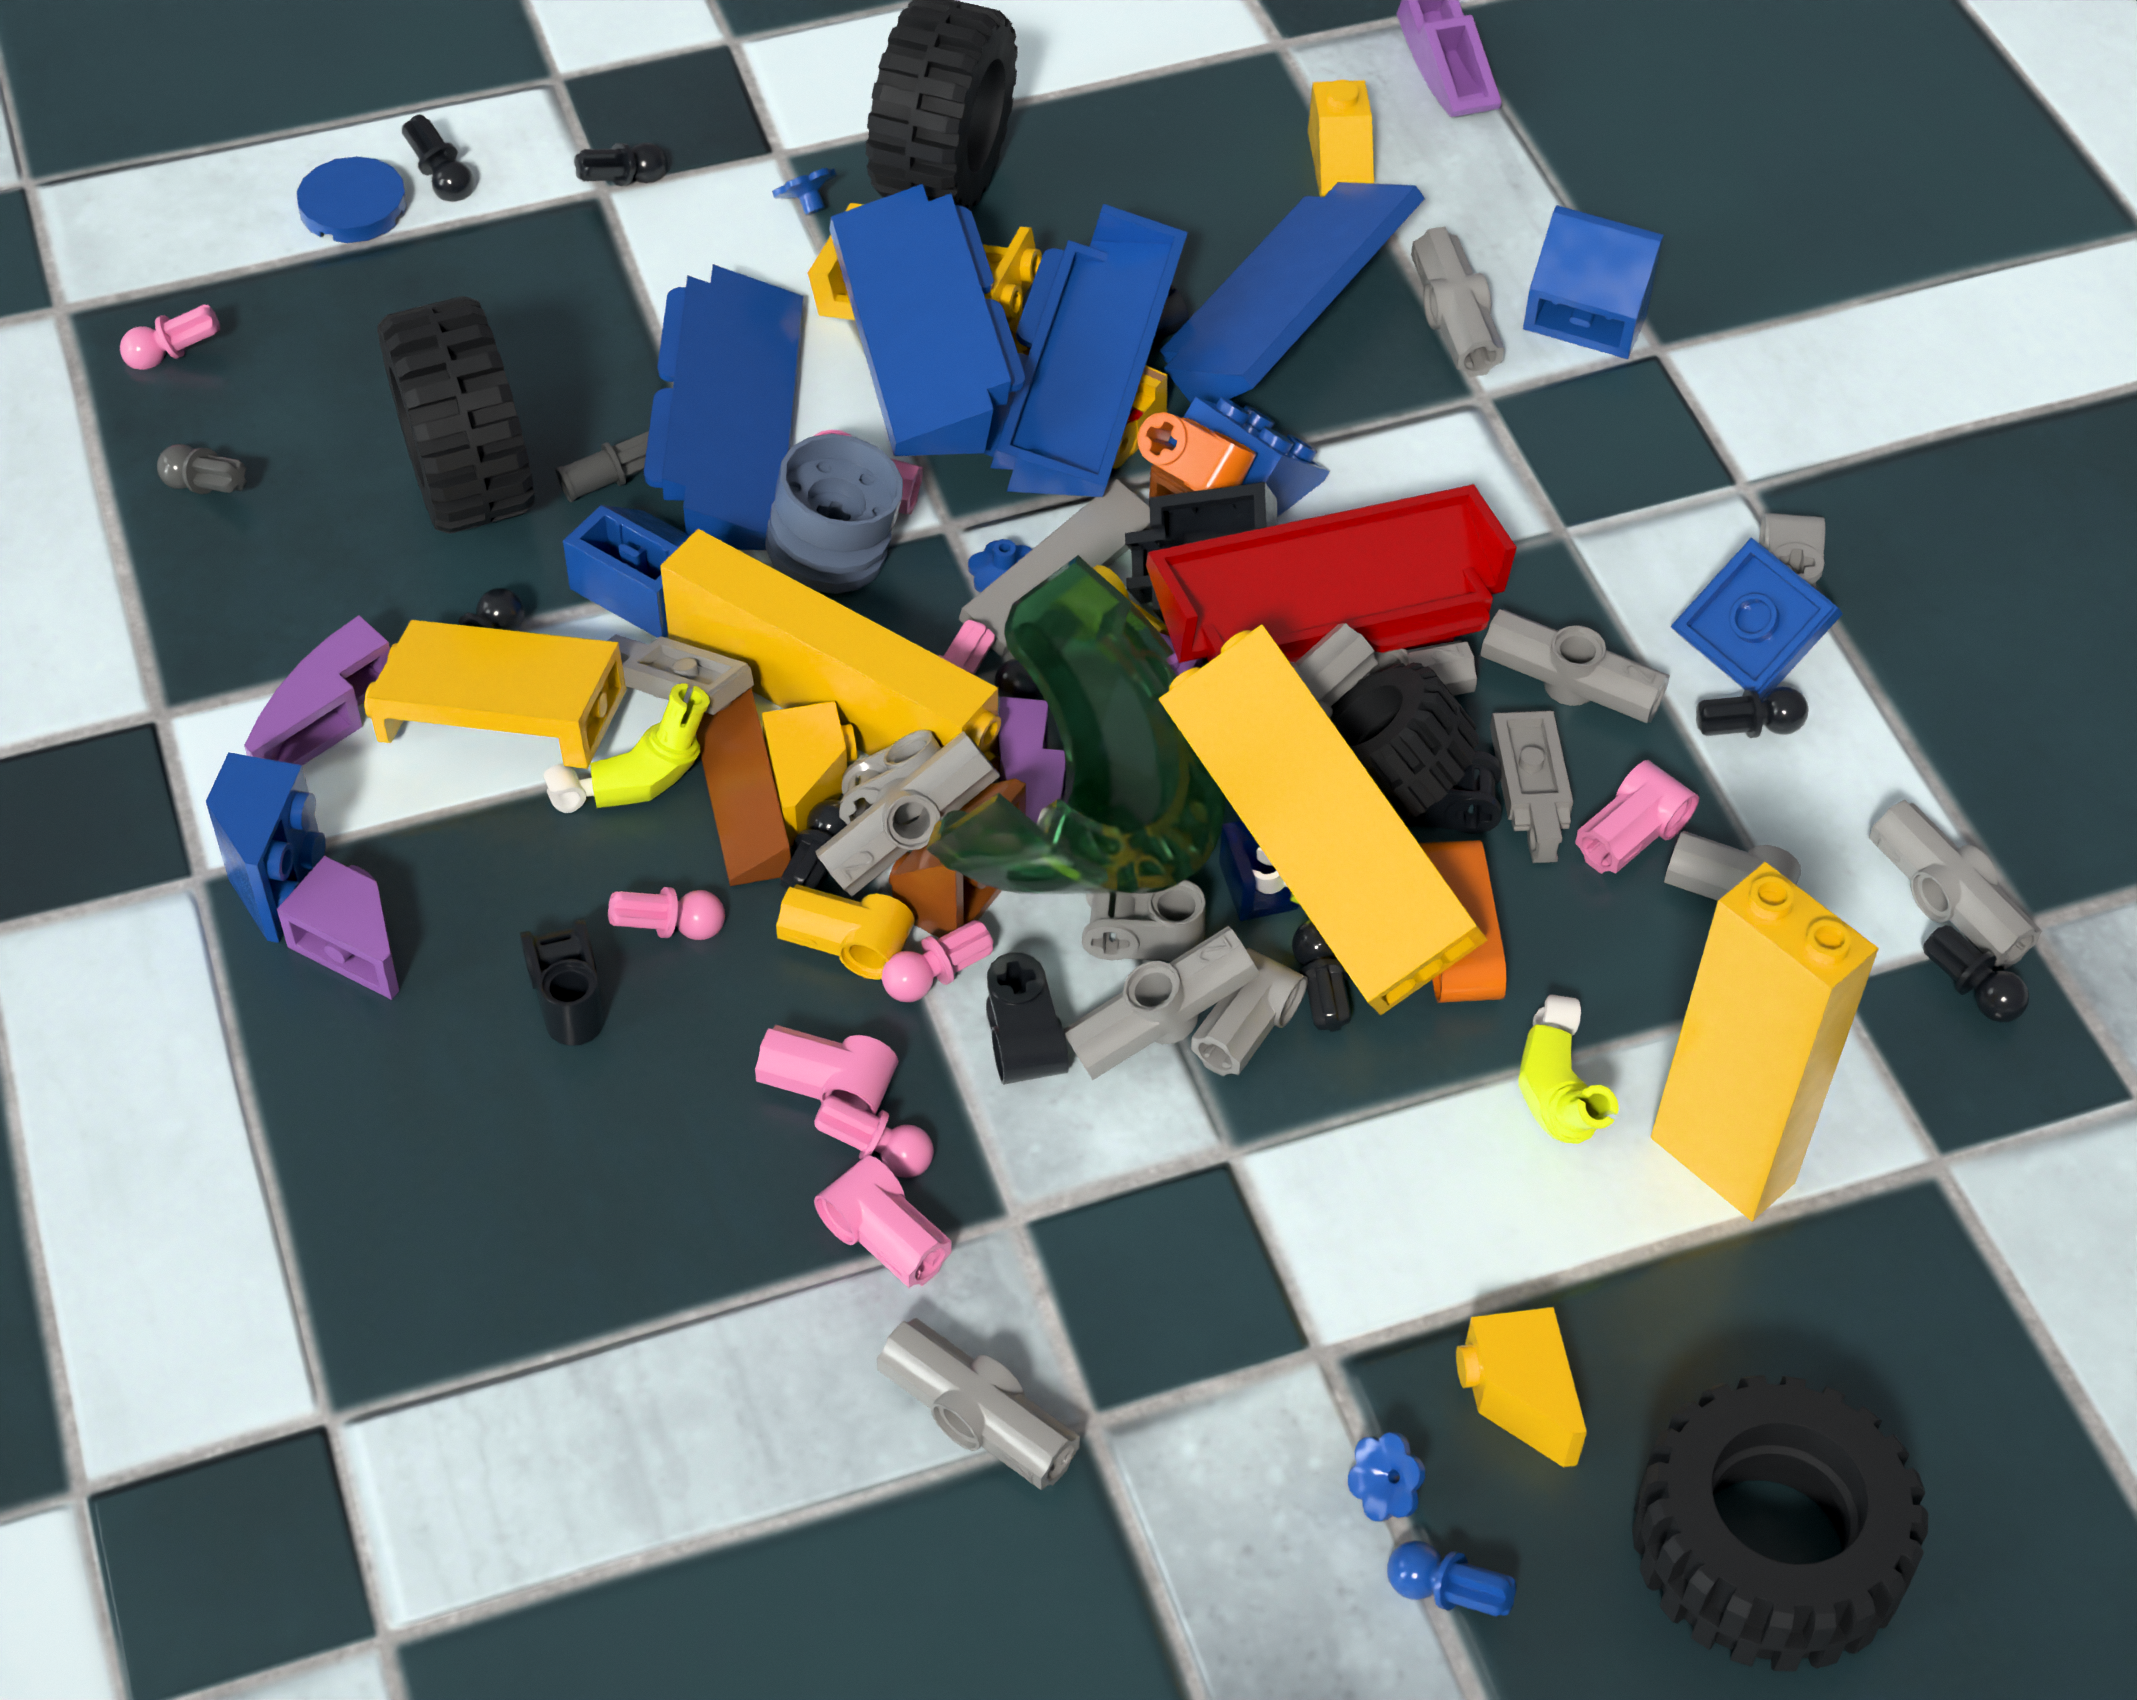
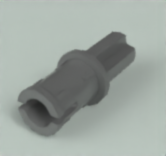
M649 431L613 446L608 442L601 444V451L566 466L557 467L555 469L556 475L568 501L573 502L576 498L615 482L618 486L625 485L626 477L643 471Z

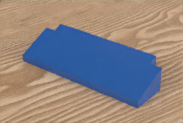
M1337 182L1324 197L1304 196L1160 349L1163 359L1167 363L1164 370L1190 403L1193 402L1195 397L1217 404L1220 397L1229 400L1253 389L1422 203L1425 197L1416 185Z
M921 184L831 216L829 230L893 455L919 456L985 453L994 410L993 405H1007L1009 392L1019 391L1023 388L1025 373L1003 306L995 300L985 299L984 294L992 290L994 278L972 212L966 207L955 206L951 193L928 201L924 186Z
M1103 204L1089 247L1068 240L1065 250L1050 248L1043 253L1016 330L1018 342L1023 346L1031 348L1029 355L1018 353L1025 373L1024 386L1019 391L1009 392L1007 405H993L994 410L984 453L993 457L990 468L1013 470L1006 492L1103 497L1188 232Z
M714 264L712 265L710 283L687 275L686 287L674 288L667 294L658 359V374L664 381L674 383L673 388L661 389L653 397L644 465V479L651 487L663 488L664 500L684 501L683 510L686 534L691 536L697 529H700L738 550H766V529L770 519L771 506L775 501V488L780 465L791 448L804 301L802 295Z

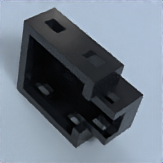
M1265 482L1149 497L1150 526L1153 530L1125 533V545L1131 550L1132 577L1126 578V588L1140 604L1152 602L1153 611L1165 623L1146 567L1148 552L1278 525L1277 498Z

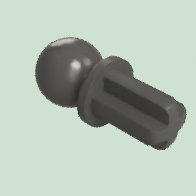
M174 444L164 449L157 461V472L160 479L171 488H188L197 494H207L212 490L230 493L233 490H243L247 484V480L244 477L247 468L243 462L236 459L219 457L216 452L208 448L200 447L194 449L189 445Z

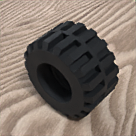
M1412 662L1406 666L1400 663L1392 665L1386 670L1372 673L1364 680L1358 682L1331 706L1333 710L1330 716L1331 721L1403 822L1412 816L1414 818L1431 805L1436 802L1438 803L1448 794L1447 792L1454 785L1458 784L1465 775L1463 771L1472 763L1476 753L1473 749L1478 745L1479 735L1475 731L1477 729L1475 723L1436 673L1428 666L1423 667L1421 663Z

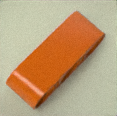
M1481 840L1419 843L1488 940L1432 979L1437 1003L1504 999L1506 993V963L1483 843Z

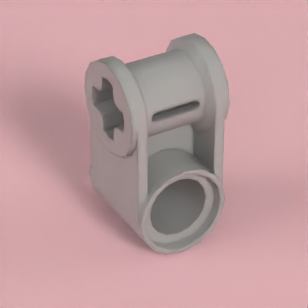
M1764 513L1760 527L1759 544L1816 589V582L1822 577L1825 564L1824 517Z
M929 730L912 732L899 739L893 745L862 760L855 761L847 767L842 777V793L844 796L840 802V819L844 820L847 825L876 802L878 793L885 784L894 779L906 778L942 749L932 732ZM915 802L903 804L895 811L892 819L893 822L902 824L921 815L923 805Z
M1105 875L1094 879L1088 884L1086 900L1091 907L1090 923L1084 927L1081 942L1083 948L1090 955L1105 960L1145 959L1171 962L1205 941L1204 894L1197 885L1188 880L1137 879L1119 875ZM1113 893L1116 894V903H1110V895ZM1110 932L1116 933L1113 942L1109 940Z

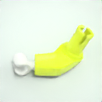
M681 683L672 687L669 695L670 699L661 723L648 728L630 752L591 762V778L579 780L574 768L564 766V764L548 768L544 772L543 778L547 784V794L552 805L563 813H572L584 804L586 797L590 796L595 797L597 808L647 802L660 795L690 769L700 753V744L695 735L703 714L709 706V696L701 688L694 685L689 700L685 703L683 699L687 692L688 684Z
M1549 995L1545 1000V1007L1540 1008L1533 1017V1027L1527 1035L1522 1056L1518 1086L1532 1115L1548 1135L1563 1143L1579 1144L1590 1139L1597 1129L1605 1128L1614 1122L1607 1115L1618 1114V1100L1609 1088L1602 1085L1587 1086L1572 1071V1036L1576 1033L1580 1023V1002L1576 998Z

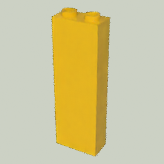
M697 529L660 565L668 638L748 663V666L751 667L754 685L751 687L752 692L784 709L835 701L840 724L852 725L856 748L869 756L893 745L902 737L918 730L931 731L941 748L962 731H965L995 769L999 771L998 732L1001 726V718L998 716V687L700 529Z
M1262 624L1253 631L1246 630L1234 635L1223 645L1221 654L1202 668L1195 667L1183 672L1173 680L1169 687L1170 691L1161 696L1159 701L1366 1001L1380 1015L1390 1010L1488 941Z
M1767 862L1761 864L1718 900L1650 1137L1752 1222L1796 1183L1879 949Z

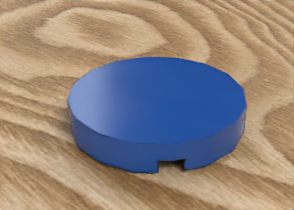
M359 156L338 158L319 165L302 179L296 192L300 218L308 230L321 237L320 232L332 235L333 241L342 243L369 241L387 233L396 225L395 218L400 213L404 215L407 208L403 178L392 166L373 158Z

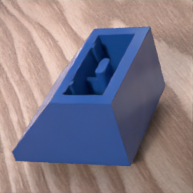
M1556 205L1529 289L1523 330L1629 359L1647 317L1664 235Z
M1195 397L1184 415V418L1194 420L1210 430L1226 435L1257 453L1241 485L1265 482L1277 498V517L1324 482L1330 473L1329 470L1313 460L1317 450L1293 435L1288 434L1287 437H1284L1272 429L1275 424L1272 419L1248 405L1243 409L1224 397H1220L1217 404ZM1171 437L1169 443L1176 447L1177 440Z
M600 505L563 540L569 587L574 592L656 638L660 636L666 638L668 636L660 565L690 535L644 510Z
M228 752L206 799V805L230 883L266 940L280 943L283 929L277 908L325 854V835L319 832L315 818L316 799L314 794L308 791L302 765Z

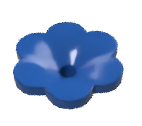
M823 168L809 175H803L786 182L784 186L774 189L772 194L774 199H786L789 197L799 199L805 215H811L825 209L819 189L824 183L835 178L837 174L835 169Z
M1008 539L988 543L984 552L975 553L968 560V570L974 576V588L981 593L1032 549L1026 545H1015L1014 542Z
M1390 1432L1384 1434L1381 1438L1364 1437L1355 1447V1460L1357 1464L1351 1468L1348 1474L1350 1492L1355 1497L1362 1499L1364 1513L1372 1521H1387L1392 1516L1397 1518L1409 1517L1417 1509V1490L1425 1480L1423 1462L1411 1454L1409 1442L1400 1433Z

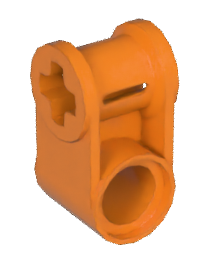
M1166 412L1155 413L1148 417L1140 426L1137 436L1138 448L1146 460L1181 479L1186 486L1194 491L1241 485L1257 455L1250 448L1226 435L1210 430L1194 420L1184 417L1180 418ZM1170 436L1177 440L1176 447L1168 442Z

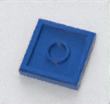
M1751 537L1670 627L1742 689H1754L1758 693L1760 701H1762L1763 697L1781 683L1843 613L1834 603Z

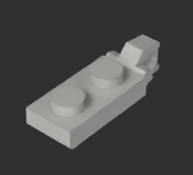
M614 635L607 640L619 643L625 685L627 687L669 700L672 687L677 684L686 683L688 684V689L683 701L687 703L695 685L709 696L710 703L707 711L704 713L714 715L718 711L727 708L734 699L754 685L751 667L748 666V663L660 636L649 645L619 635Z
M1554 712L1492 713L1490 732L1495 756L1501 763L1500 781L1508 820H1512L1514 831H1527V844L1533 863L1557 862L1559 843H1562L1561 829L1570 828L1573 798Z

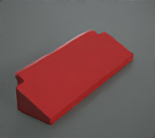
M1472 484L1148 552L1146 567L1179 663L1205 657L1210 662L1221 654V648L1231 637L1242 631H1253L1261 624L1277 643L1289 662L1296 663L1334 627L1346 623L1357 633L1362 634L1373 650L1379 653L1486 629L1490 619L1489 612L1493 601L1492 594L1505 592L1517 547L1476 486Z

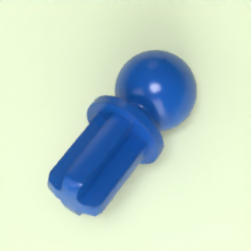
M1408 1541L1399 1545L1392 1552L1387 1563V1576L1391 1586L1398 1594L1405 1598L1421 1600L1434 1594L1435 1604L1440 1609L1449 1611L1455 1608L1456 1605H1460L1493 1616L1508 1615L1514 1606V1597L1517 1591L1515 1580L1511 1576L1468 1564V1560L1463 1553L1451 1551L1442 1559L1440 1553L1430 1544L1423 1541Z

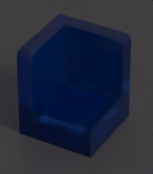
M1242 820L1222 824L1219 865L1240 921L1297 910L1299 904L1290 901L1292 892L1288 887H1284L1279 892L1273 894H1264L1256 889V880L1252 870L1263 874H1271L1276 869L1273 865H1265L1257 859L1256 850L1260 846Z

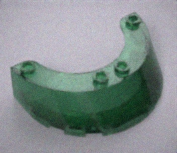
M1077 555L1012 603L1004 629L1009 652L1022 664L1041 691L1058 727L1066 761V786L1063 800L1058 798L1043 808L1036 824L1003 795L997 793L970 813L953 810L939 818L934 825L926 850L952 871H958L984 885L1018 894H1148L1164 891L1178 885L1196 873L1211 856L1222 830L1225 813V795L1159 701L1161 696L1170 691L1169 687L1177 677L1166 660L1174 652L1141 611Z

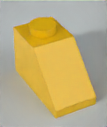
M1365 80L1312 82L1308 135L1320 197H1324L1337 182L1374 184L1372 113Z
M835 701L762 712L764 742L789 846L794 845V839L800 831L807 829L808 815L816 804L824 800H837L842 795V777L847 769V762L857 760V749L852 725L840 724Z
M1554 1307L1471 1317L1465 1345L1457 1346L1456 1364L1462 1387H1472L1478 1413L1562 1467L1577 1466L1587 1430Z

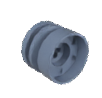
M838 434L812 436L792 446L781 461L775 488V501L771 506L770 519L766 529L765 548L773 565L781 573L819 592L837 594L855 591L874 581L885 565L887 549L891 542L892 528L896 523L902 500L903 479L894 461L877 446L852 436Z

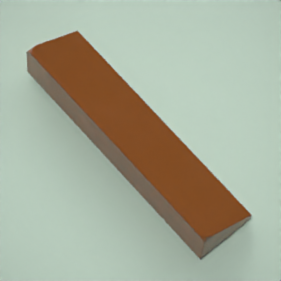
M749 688L734 699L727 708L718 711L714 715L704 713L696 732L730 886L780 878L791 860L789 842L752 688Z

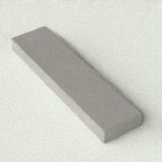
M1116 479L1105 489L1103 497L1092 499L961 609L959 620L962 623L972 620L987 626L995 634V642L991 648L1003 657L1014 648V644L1018 639H1024L1028 636L1045 608L1050 605L1051 599L1094 566L1102 565L1108 568L1129 550L1125 545V533L1153 529L1150 526V507Z

